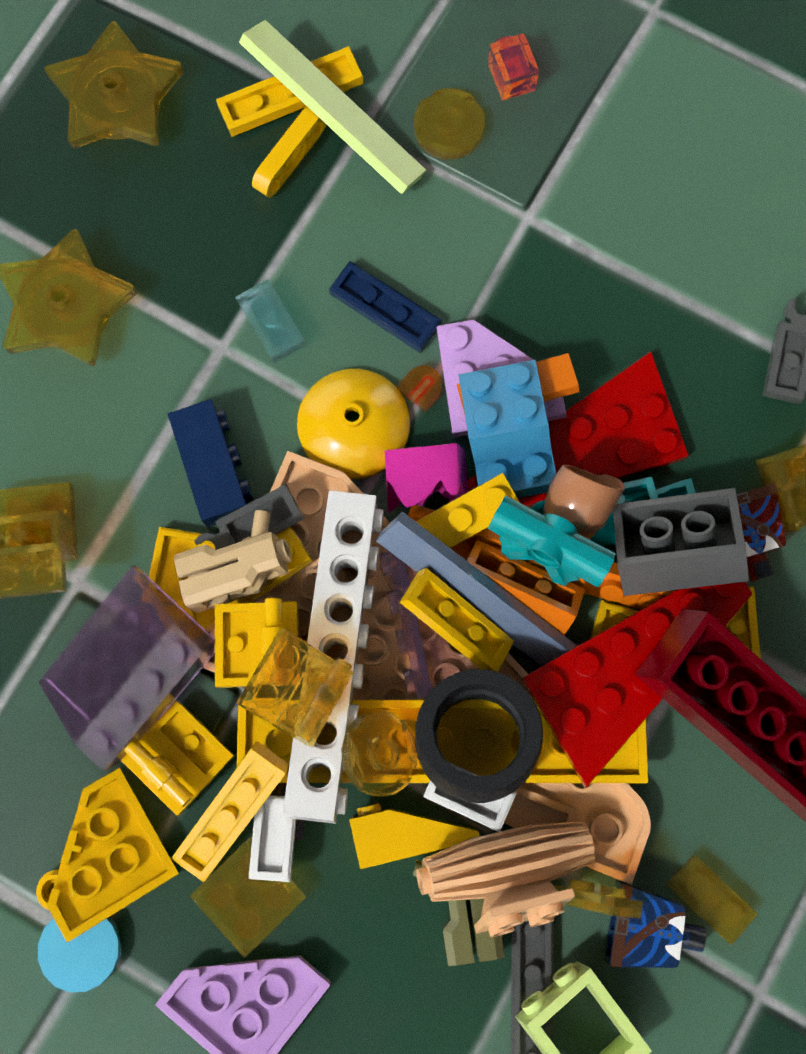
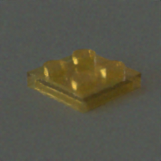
M252 837L247 839L189 896L244 958L306 898L292 880L290 882L249 879Z

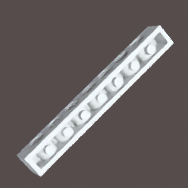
M330 490L328 493L282 813L286 818L336 824L337 815H345L348 789L341 788L343 771L350 772L352 766L353 747L347 746L348 730H356L359 705L352 704L354 688L361 689L364 664H357L359 648H367L369 625L362 624L364 609H372L374 585L367 584L369 570H377L379 547H373L374 532L380 533L382 531L384 510L377 509L376 495ZM352 530L358 531L363 535L362 539L354 544H348L342 540L343 535ZM344 568H352L358 572L357 577L351 582H341L336 578L339 571ZM339 606H347L353 611L350 619L344 622L333 620L331 614ZM331 646H344L348 650L347 656L340 662L327 660L325 657L326 652ZM331 684L339 686L342 689V696L338 701L325 703L320 699V693L324 687ZM323 725H331L337 730L335 740L329 745H319L314 740L316 730ZM318 766L327 767L331 771L330 782L322 788H314L309 784V774Z

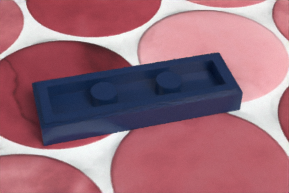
M351 261L348 262L329 288L330 295L419 353L422 352L437 331L436 326L441 325V319Z

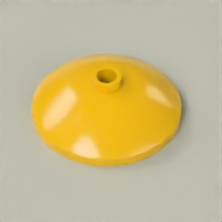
M344 369L323 377L306 393L298 412L297 430L303 450L310 460L344 472L350 479H364L386 470L385 450L405 448L410 431V416L404 397L388 379L369 370ZM355 411L360 416L356 421L350 422L345 418L348 412Z

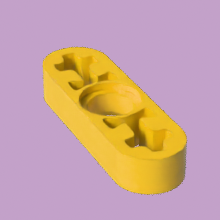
M306 106L258 167L252 180V187L268 198L274 196L321 136L327 124Z

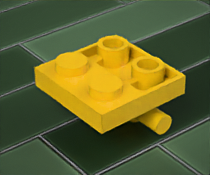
M281 598L265 599L264 603L215 604L216 688L300 685L297 601L282 602Z
M176 701L139 741L134 739L124 749L126 755L121 761L169 809L179 816L236 755L180 701Z

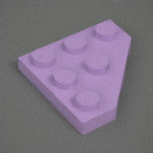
M475 320L436 326L454 437L468 435L466 419L456 385L460 383L458 374L533 360ZM563 397L544 402L547 421L566 418Z
M301 955L191 967L181 971L155 1006L210 1054H278L329 988L331 981Z

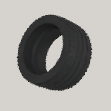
M469 669V671L464 670L455 673L453 676H448L428 694L422 703L416 720L415 747L423 771L437 788L448 796L460 801L487 803L512 794L529 778L542 749V721L533 698L517 681L512 680L509 676H505V674L497 673V671ZM482 699L498 704L513 717L518 726L520 744L515 758L505 769L493 775L473 776L456 770L444 759L438 747L437 729L441 717L451 706L463 700Z

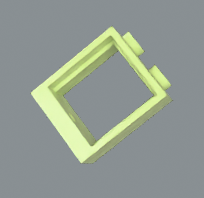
M578 961L561 967L553 976L554 982L543 992L536 991L528 996L521 1005L522 1010L515 1016L542 1054H561L541 1026L582 989L587 987L621 1033L599 1054H650L652 1052L592 969Z

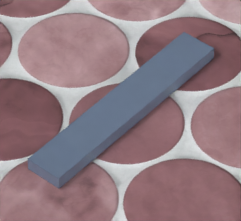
M401 512L380 532L376 542L416 572L428 568L514 640L512 645L540 666L546 665L577 647L575 643L404 512Z

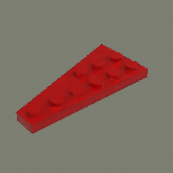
M651 352L566 411V418L552 420L548 423L556 474L562 465L566 464L596 475L607 474L623 479L686 460L689 456ZM477 475L467 480V493L478 487ZM547 493L520 497L518 500L521 504L532 507L537 502L545 500Z
M745 582L676 590L522 678L523 683L584 788L593 781L662 700L658 694L635 674L681 609L709 612L725 627L752 596V592Z

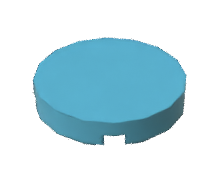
M109 917L67 943L53 918L44 927L38 942V962L43 975L55 987L70 993L87 992L104 983L116 970L122 954V943L120 944L119 930L116 923Z

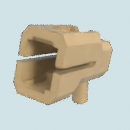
M256 510L251 536L243 539L241 542L217 550L205 544L175 554L174 562L178 578L189 577L179 581L181 595L186 607L199 613L214 608L215 604H226L260 593L268 580L289 573L287 563L292 562V555L285 539L280 540L275 534L268 532L271 513Z

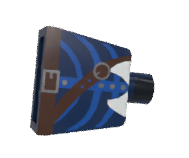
M615 880L604 960L614 967L676 968L680 962L681 948L703 952L706 943V928L685 923V906Z

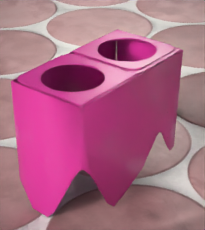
M451 443L385 450L388 513H391L400 502L407 508L416 504L423 506L434 491H439L442 496L449 499V502L461 497L463 491L465 494L467 493L466 451L459 444Z

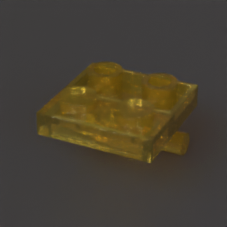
M280 628L236 704L304 745L313 747L354 673L351 671L352 665L340 658H337L335 661L287 629Z

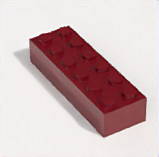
M681 609L635 675L803 821H806V699L709 612Z

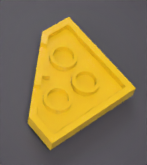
M120 767L83 788L47 907L68 943L179 874Z

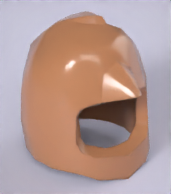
M562 465L549 486L543 513L544 515L555 514L565 518L576 527L578 534L591 539L598 530L606 526V521L622 495L625 485L620 479L607 474L596 475L574 466Z

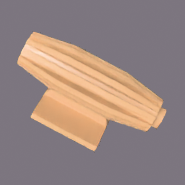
M583 821L530 824L470 838L423 858L422 868L416 870L418 886L421 894H428L433 902L484 899L481 918L474 925L476 934L489 931L490 937L505 935L515 930L514 926L525 921H529L530 927L544 925L554 921V916L564 913L563 907L575 897L572 888L558 891L551 881L593 863L595 859L593 839Z

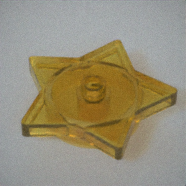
M115 21L109 23L87 54L45 67L49 79L70 102L68 141L73 148H78L103 138H131L150 145H158V112L161 100L184 73L179 61L138 52Z
M73 229L42 259L0 264V278L14 303L3 347L10 354L52 347L61 349L82 362L94 366L97 360L101 333L105 329L109 318L136 296L137 291L132 284L95 268L82 236L77 229Z

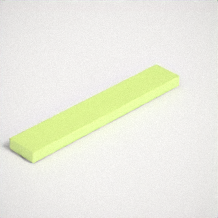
M264 20L242 34L239 43L399 193L403 194L422 178L426 169L270 23Z

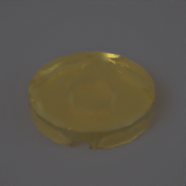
M442 88L434 91L433 95L429 96L426 100L424 98L418 104L414 114V135L420 147L429 155L443 160L459 159L471 154L480 145L485 132V113L482 107L475 102V98L471 94L456 88Z
M389 711L369 712L355 719L345 733L341 748L342 764L349 781L360 792L371 796L393 795L405 788L412 779L409 778L412 768H416L418 762L415 736L410 725Z

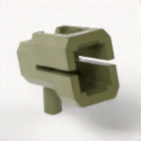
M416 860L413 871L414 877H417L416 870L422 868L423 861ZM469 899L479 962L505 958L502 935L490 937L489 931L476 934L474 925L481 918L484 899ZM448 901L450 916L442 926L448 966L475 963L466 901Z

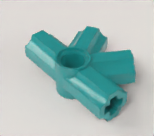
M506 495L487 528L500 535L501 553L510 560H534L545 567L553 583L563 586L572 581H578L581 578L599 587L608 574L616 553L578 534L576 527L565 518L555 514L542 515Z

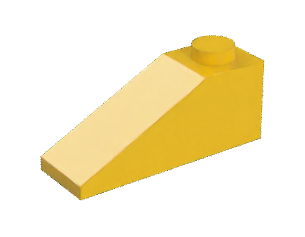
M380 803L357 808L358 816L349 819L360 869L449 848L467 839L480 836L479 831L474 828L391 808L381 810Z

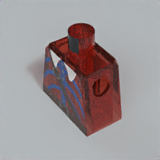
M775 483L736 494L751 582L775 575L767 554L776 552L786 546Z

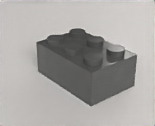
M735 488L615 505L613 516L617 564L624 596L749 581L746 546Z

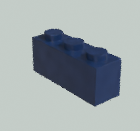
M212 399L167 413L201 521L206 527L209 528L217 525L215 521L253 501V494L247 478L240 480L236 468L242 465L235 443L229 445L225 432L230 431L231 427L224 408L217 410Z

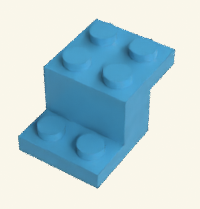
M536 360L458 374L478 486L503 473L517 498L547 493L551 481L556 475Z

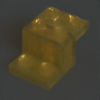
M70 482L1 489L0 599L67 592L65 561L78 560L73 485Z

